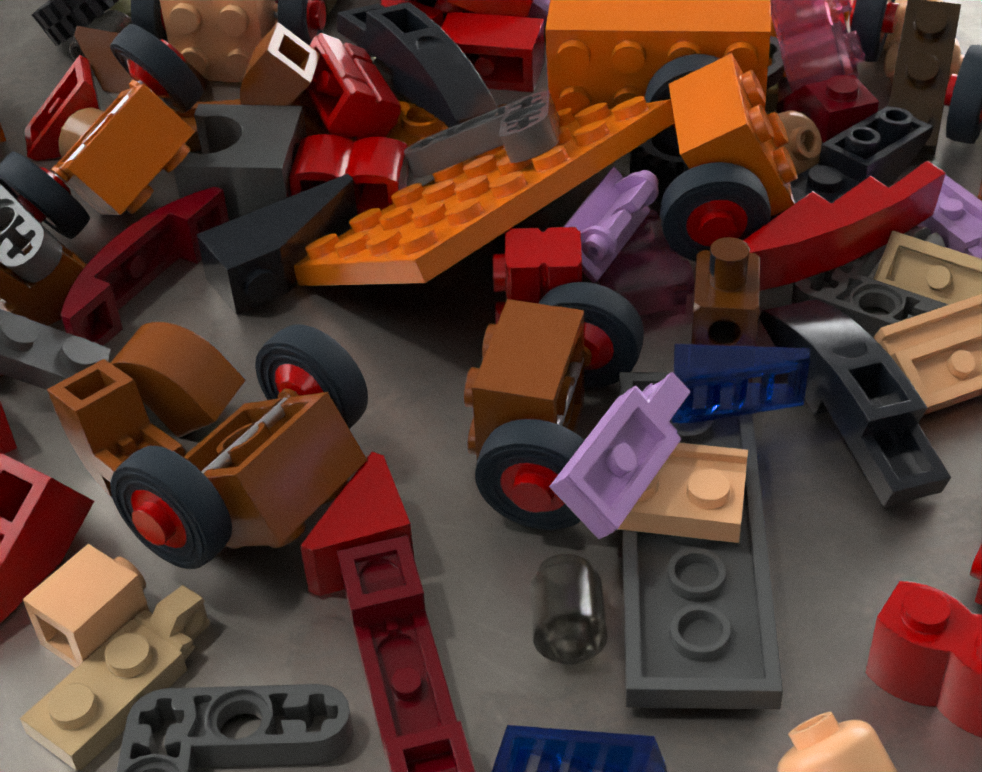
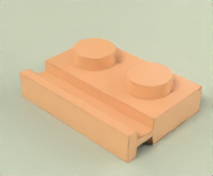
M982 294L880 328L873 337L896 362L928 407L924 415L982 395Z
M678 443L618 529L739 543L748 450Z

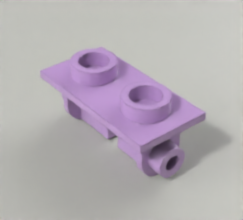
M615 167L610 168L564 227H576L581 232L582 271L592 283L599 280L651 211L648 205L652 204L659 194V182L652 172L642 170L623 177Z

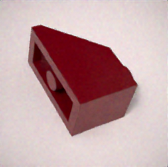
M854 74L848 76L837 75L828 80L807 84L777 103V113L789 110L804 113L815 123L824 143L878 112L879 101Z

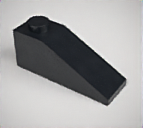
M345 174L197 234L206 280L236 315L285 295L298 284L294 265L308 255L305 249L307 245L326 235L335 233L337 236H340L352 229L349 221L358 215L353 178L349 174Z

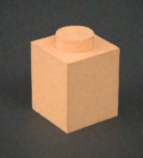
M90 544L83 547L23 598L40 645L74 668H77L130 619L134 620L135 616L144 610L149 611L143 592L146 588V582L140 571L127 559L120 556L112 559Z

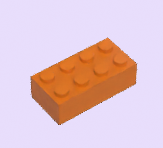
M550 0L545 29L548 91L551 94L557 111L571 108L573 114H577L585 108L602 102H606L609 109H612L626 100L639 96L645 97L651 78L662 66L676 58L692 54H706L721 59L732 53L743 73L753 70L766 98L771 37V0ZM766 102L761 104L764 110Z

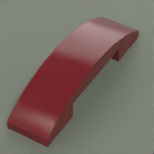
M214 186L162 206L130 225L105 245L78 275L64 301L61 317L66 333L104 346L123 330L118 311L179 258L195 264L202 261L197 234L229 222L223 189Z
M405 535L337 551L354 633L389 772H475L461 721L457 722L425 610L424 591L408 536Z

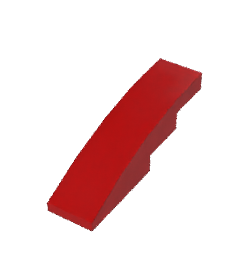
M926 161L890 188L869 176L832 204L812 191L743 240L749 246V253H755L760 257V291L788 285L843 266L886 245L892 231L905 234L934 214L946 172Z

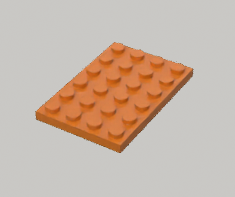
M639 96L626 100L612 109H609L606 102H602L585 108L577 114H573L571 108L557 111L560 116L559 142L552 149L526 161L511 163L502 145L433 173L434 179L423 186L422 183H416L397 191L391 196L393 200L392 205L382 211L380 208L365 211L349 221L352 229L342 235L329 234L307 245L305 249L308 255L294 265L296 280L299 286L426 283L674 124L671 99L646 103L645 97Z

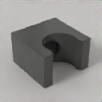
M198 104L194 116L202 154L188 153L183 161L174 169L179 197L182 198L214 186L223 189L229 221L291 197L289 175L301 139L307 137L303 106Z

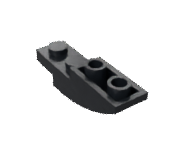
M406 2L389 7H384L377 3L337 13V32L384 62L388 68L395 70L394 89L413 101L416 106L425 109L444 122L447 127L451 128L498 108L487 86L458 45L439 25L411 3Z
M890 106L884 107L822 143L819 163L799 174L798 179L790 182L794 202L797 203L814 191L832 204L869 176L890 187L931 137L933 126L914 118L905 109ZM780 212V213H778V214H776V215L771 216L770 221L773 220L774 218H776L778 215H780V214L783 213V212Z
M817 299L762 310L759 319L814 415L830 413L883 507L941 493L950 481L951 476L918 424L928 407L910 380L883 347L853 319L835 307Z

